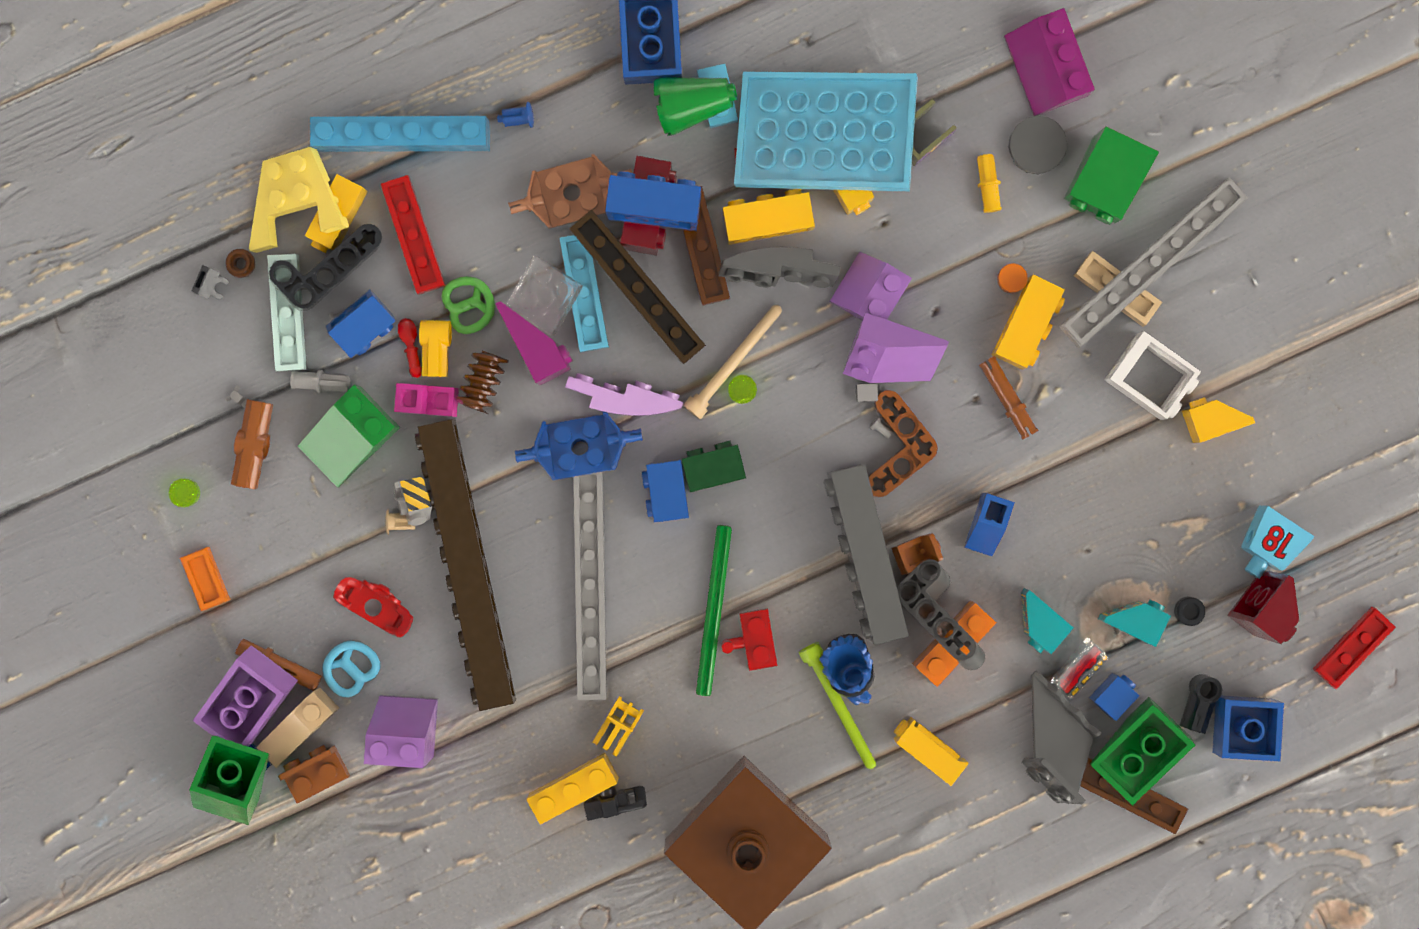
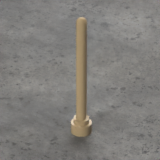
M773 305L700 394H695L693 397L690 396L685 401L683 406L698 419H701L708 411L706 408L709 405L708 401L779 317L782 312L779 305Z

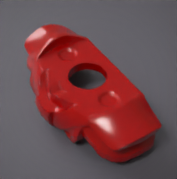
M352 577L342 579L337 585L333 598L339 604L396 637H403L411 628L413 616L401 605V601L390 592L391 589L381 583L378 585L366 580L362 582ZM371 599L380 601L382 605L381 612L376 616H370L365 611V604Z

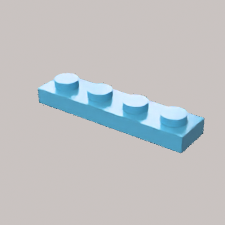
M574 235L561 237L560 244L580 352L609 348L593 258Z

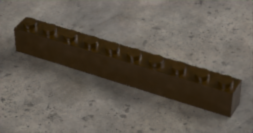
M450 419L418 426L419 433L415 434L417 449L419 451L423 450L425 461L421 462V469L424 479L429 478L431 490H427L431 506L435 507L437 518L433 519L436 535H441L443 546L439 547L442 563H447L449 575H446V584L448 591H453L456 603H452V611L455 620H460L462 631L458 632V639L461 648H466L468 659L464 660V666L467 676H472L474 687L470 688L473 705L478 704L479 711L514 704L516 702L515 690L456 420Z

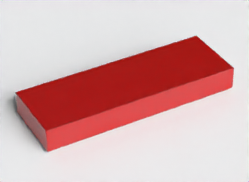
M1371 607L1313 667V670L1333 689L1337 690L1396 627L1378 609Z

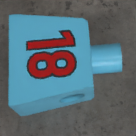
M1259 505L1241 545L1243 550L1253 556L1244 570L1260 579L1268 566L1274 570L1283 571L1315 536L1271 507Z

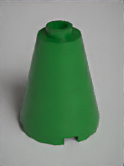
M661 77L654 80V96L660 95L659 105L656 106L664 133H668L667 136L680 133L732 108L733 101L737 100L734 83H729L727 78Z

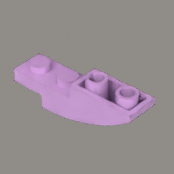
M577 373L576 378L568 377L565 386L568 389L592 396L589 408L612 414L628 416L657 415L682 409L683 402L678 401L680 395L663 390L662 395L651 392V385L635 381L634 385L627 384L625 393L621 394L619 393L621 388L605 382L604 386L600 387L592 384L594 378Z

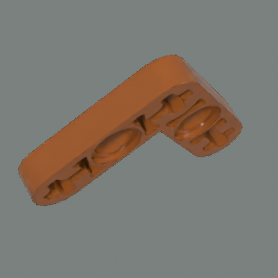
M891 390L878 394L875 408L905 447L868 476L871 489L874 485V477L882 479L887 475V473L883 472L886 467H888L890 474L897 479L894 484L891 479L883 484L885 487L883 492L879 489L875 491L872 489L873 496L875 497L888 495L932 460L938 451L934 438L903 399ZM883 396L895 399L893 407L897 411L901 407L905 410V413L898 415L893 422L889 419L890 416L894 415L889 408L883 410L881 407L884 403L882 400ZM907 417L913 421L914 429L911 433L903 434L899 431L898 423L902 418ZM919 430L923 433V435L918 437L920 441L931 444L928 449L930 452L928 456L924 453L920 455L917 453L920 447L915 440L912 441L911 445L907 441V439L914 437ZM899 458H904L909 462V471L904 475L897 474L893 467L894 462Z

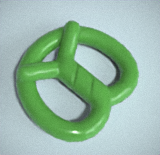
M468 276L459 277L444 286L441 297L442 302L450 311L451 325L457 332L473 334L489 324L495 315V301L491 290L482 280ZM464 285L474 286L472 297L458 303L451 301L450 294L455 288ZM481 293L484 295L486 304L480 300ZM474 308H478L484 313V316L478 322L468 326L462 325L458 318L459 314Z

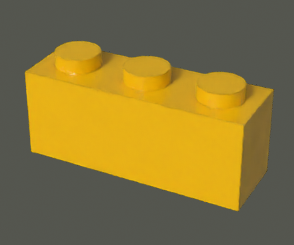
M794 189L784 192L785 196L773 198V194L757 196L755 202L745 203L744 199L727 202L728 206L723 207V216L728 245L814 230L815 223L809 192L802 193L801 189Z
M1034 274L1028 277L1027 283L1022 289L991 355L1021 370L1026 369L1028 365L1033 366L1040 353L1037 350L1040 340H1046L1053 325L1049 323L1053 313L1058 314L1065 302V298L1062 297L1065 289Z
M603 753L530 792L526 800L541 825L616 785L619 777L607 754Z

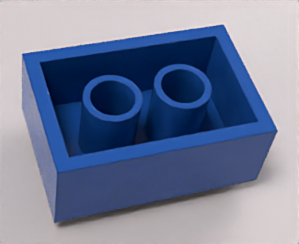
M619 0L623 78L625 85L654 83L656 78L682 77L678 0Z
M619 171L617 176L610 175L605 212L608 220L697 231L701 187L695 186L696 182L692 180L678 179L677 183L665 182L666 178L661 176L648 175L647 180L635 178L634 173Z

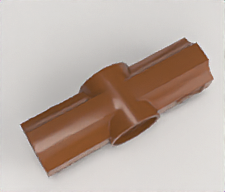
M247 399L242 428L238 430L234 442L236 459L231 485L249 489L258 488L262 462L266 459L270 447L268 431L274 404Z

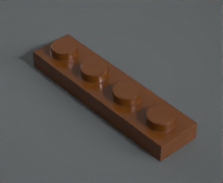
M700 186L701 200L697 231L683 229L701 303L702 306L729 300L730 295L725 277L718 276L722 263L703 188Z
M1088 757L1081 787L1176 835L1188 811L1187 807L1152 789H1149L1132 806L1090 765L1093 759Z

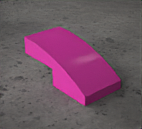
M396 383L394 412L457 417L458 401L456 396L459 394V388Z

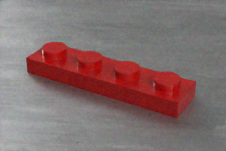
M405 175L381 183V188L416 293L420 295L446 286L410 176Z

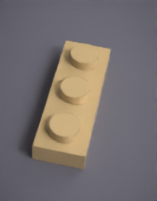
M1092 251L1073 276L1098 293L1121 271ZM1144 290L1122 312L1144 327L1162 302Z

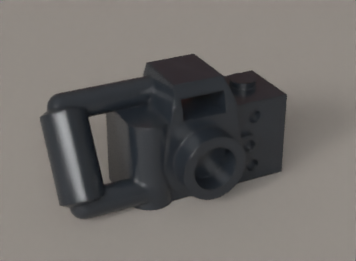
M612 786L599 793L598 797L584 801L583 805L587 821L618 816L621 813L645 808L647 806L645 788L643 786H636L616 791L615 786ZM634 795L635 803L630 804L628 796Z

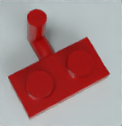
M768 608L739 613L743 636L723 640L721 644L722 651L729 654L734 649L745 648L749 671L778 666Z

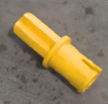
M980 155L977 157L980 183L977 186L981 188L983 212L1001 211L1002 207L1000 205L998 189L1001 181L997 180L994 155Z

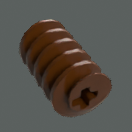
M482 350L481 353H472L471 356L478 363L468 364L467 367L474 374L464 375L463 378L470 385L460 386L459 389L466 396H456V400L464 406L488 414L483 410V407H492L493 403L487 399V396L497 395V392L491 388V385L501 384V381L495 377V374L505 373L499 366V363H508L509 360Z

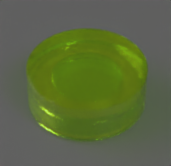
M747 375L734 377L728 386L730 398L738 404L751 402L757 393L755 381Z
M178 479L169 488V498L178 507H190L199 500L200 488L191 479Z

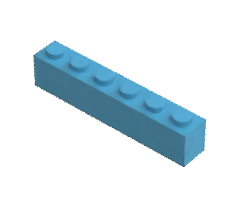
M486 116L310 117V146L317 149L318 152L490 151V122Z

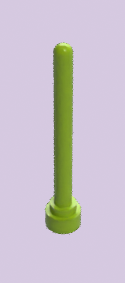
M815 642L804 647L798 652L803 663L813 667L865 767L873 769L876 766L874 757L841 695L832 688L827 676L822 672L824 667L819 659L823 656V649L820 643Z

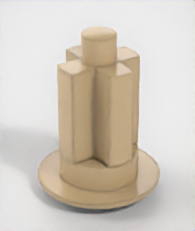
M387 509L385 526L388 535L389 530H415V526L408 525L406 515L389 513V509Z

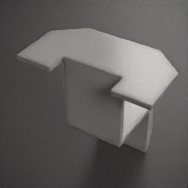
M236 385L234 391L225 400L230 401L233 399L245 408L247 398L238 393L240 386Z

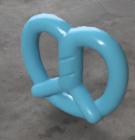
M349 640L338 644L327 654L322 666L323 677L328 687L334 693L341 697H352L360 692L364 682H368L376 677L380 670V660L369 646L361 642ZM353 650L363 653L371 661L372 667L367 673H363L350 660ZM344 652L341 659L335 660L340 653ZM342 668L355 681V684L349 689L341 687L333 678L331 669Z

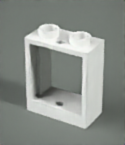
M1143 331L1136 334L1104 380L1155 417L1164 420L1169 417L1173 418L1182 407L1181 399L1186 393L1189 395L1199 383V380L1196 378L1201 371ZM1145 349H1148L1183 374L1161 407L1123 381Z

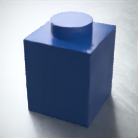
M1111 673L1089 698L1111 719L1117 721L1140 695L1133 690L1136 685L1126 675L1123 674L1119 677Z

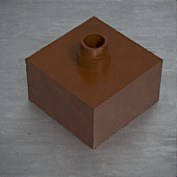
M743 756L667 836L664 854L743 929H757L829 853L832 846L828 834L749 759Z

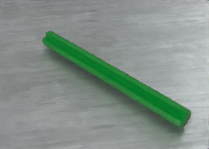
M718 525L716 528L696 694L700 696H710L712 692L732 528L726 525Z

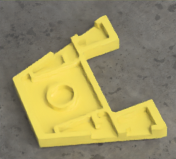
M307 147L262 162L249 251L258 253L278 247L275 218L314 206L318 207L321 232L330 233L349 227L347 218L342 216L337 205L339 200L333 195L328 184L330 179L317 149Z

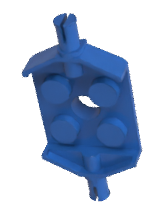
M603 412V415L546 424L543 421L534 446L529 449L515 450V457L517 463L534 459L535 462H539L552 480L615 470L626 443L643 441L641 428L625 432L624 430L621 431L607 412ZM577 442H585L588 445V450L582 455L574 454L572 448Z

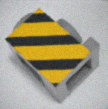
M423 476L395 482L394 498L397 501L400 515H406L408 525L418 526L427 520H431L432 506Z

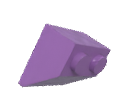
M859 252L830 302L861 321L865 312L887 320L912 278L888 263Z

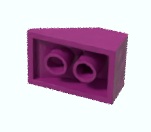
M501 301L495 303L535 383L543 385L571 370L569 363L573 362L566 346L563 344L559 346L553 339Z

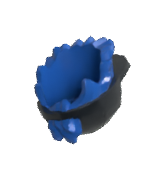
M857 634L838 636L829 642L827 649L822 652L823 656L819 659L824 667L822 672L827 676L832 688L837 693L847 697L855 705H859L860 702L868 704L872 698L868 690L874 682L875 675L873 660L870 658L864 639Z

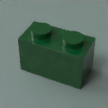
M730 440L714 444V451L704 453L703 448H698L686 452L687 457L682 459L690 493L746 479L738 444L732 446Z

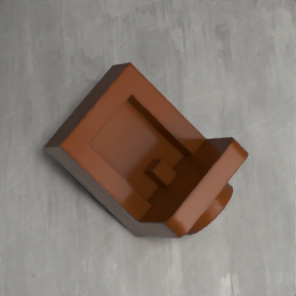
M933 533L915 537L891 548L901 575L912 572L925 560L931 559L937 562L943 560L941 546Z

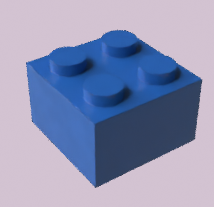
M1221 695L1220 699L1215 703L1212 753L1221 758L1281 762L1284 703L1272 698Z

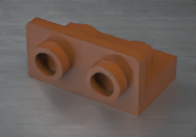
M322 745L309 752V759L300 762L299 758L283 766L285 771L279 774L278 778L280 781L285 780L297 804L350 776L335 745L326 749L325 745Z

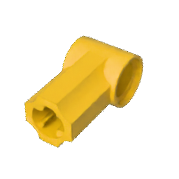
M421 320L419 340L422 346V376L448 377V347L451 346L452 341L451 321Z

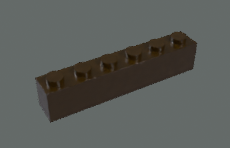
M590 210L569 228L571 233L682 364H685L706 346L593 210Z

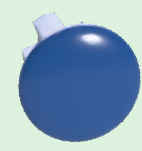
M527 102L526 107L503 109L502 115H498L497 120L499 123L503 122L505 127L529 123L530 128H533L534 114L530 102Z

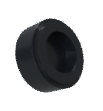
M1183 597L1175 605V617L1184 625H1198L1205 617V606L1197 598Z

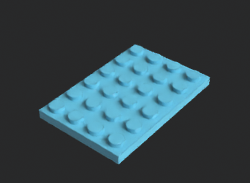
M743 72L734 185L746 188L910 191L917 74Z

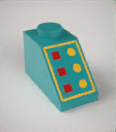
M1024 588L1021 592L1024 633L1030 637L1027 643L1040 654L1043 650L1052 654L1074 627L1032 591Z
M1149 599L1147 604L1136 601L1101 613L1098 620L1156 647L1171 615L1163 612L1165 606Z

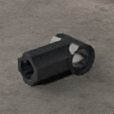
M1199 674L1194 676L1189 683L1190 694L1180 726L1206 734L1215 703L1220 699L1223 689L1217 679L1206 674ZM1209 681L1211 690L1207 695L1202 696L1200 688L1204 682Z

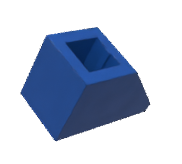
M981 493L964 548L993 556L1006 531L1015 502L988 493Z

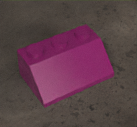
M1065 8L1038 17L1004 35L1034 116L1086 98L1095 90Z

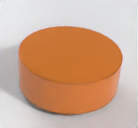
M1015 263L1004 266L997 276L999 287L1007 293H1016L1022 290L1028 280L1026 270L1021 265Z

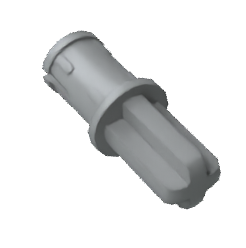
M294 370L291 373L290 385L292 389L316 390L317 393H322L323 390L347 392L350 387V378L348 375L324 373L323 370H318L317 373Z

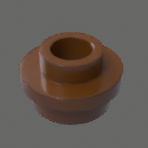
M235 249L226 258V268L235 277H247L255 269V258L245 249ZM244 258L246 265L244 268L239 269L237 261Z

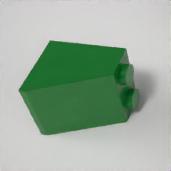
M1105 126L1092 138L1064 199L1070 202L1069 206L1081 212L1088 210L1096 214L1095 218L1105 224L1111 225L1112 222L1117 223L1121 221L1159 151Z
M212 735L189 789L193 808L249 826L260 798L269 753Z

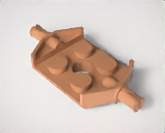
M592 154V157L542 171L536 172L534 170L531 174L527 196L524 199L508 202L511 214L525 210L533 211L549 229L579 221L590 210H593L596 215L606 213L610 175L617 176V173H611L595 154ZM629 169V170H625V171H623V172H630V173H632V170ZM571 185L577 186L580 189V196L574 201L567 200L564 197L565 189Z

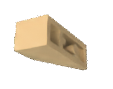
M318 688L306 697L256 748L269 753L268 760L277 768L321 727L339 707L321 688Z

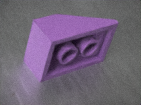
M865 312L850 348L843 374L868 383L931 381L949 341Z

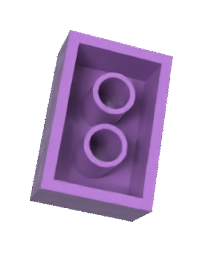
M251 645L236 659L193 719V722L211 735L249 747L298 680Z

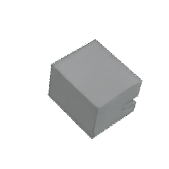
M857 384V402L878 401L877 384Z

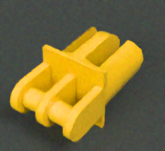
M621 696L617 698L592 743L598 745L609 724L613 723L615 726L602 747L608 750L619 730H625L612 752V755L616 757L644 712L643 709L639 711L632 707L633 703L631 702L629 704L623 702ZM616 708L624 712L621 718L613 714ZM627 714L635 718L632 724L624 721Z

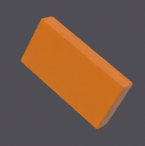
M210 547L180 558L201 611L230 601Z

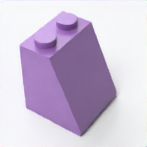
M379 696L366 732L364 764L424 768L434 757L438 699Z

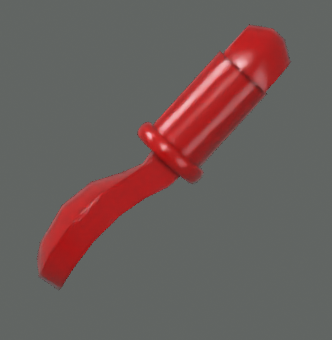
M404 318L398 323V334L407 346L404 352L407 355L409 373L412 377L419 378L422 375V367L418 356L419 349L414 347L417 329L412 320Z

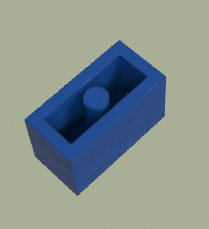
M369 289L327 324L326 329L334 341L352 358L356 354L360 356L371 347L370 342L378 335L383 337L388 334L394 327L395 318L372 290Z
M681 460L646 465L647 471H642L644 489H650L651 499L646 500L648 517H653L654 523L689 518Z

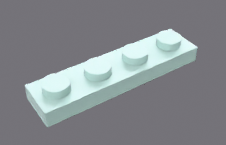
M298 254L267 255L268 273L273 263L281 260L290 262L300 272ZM279 268L276 270L274 277L277 281L283 283L289 281L292 274L286 268ZM269 276L275 371L307 370L303 311L297 310L273 286ZM301 290L295 294V300L299 304H302Z

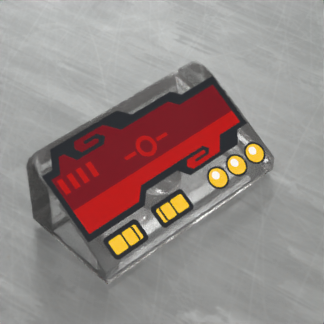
M1086 638L1049 681L1072 700L1106 662L1109 656L1091 639Z

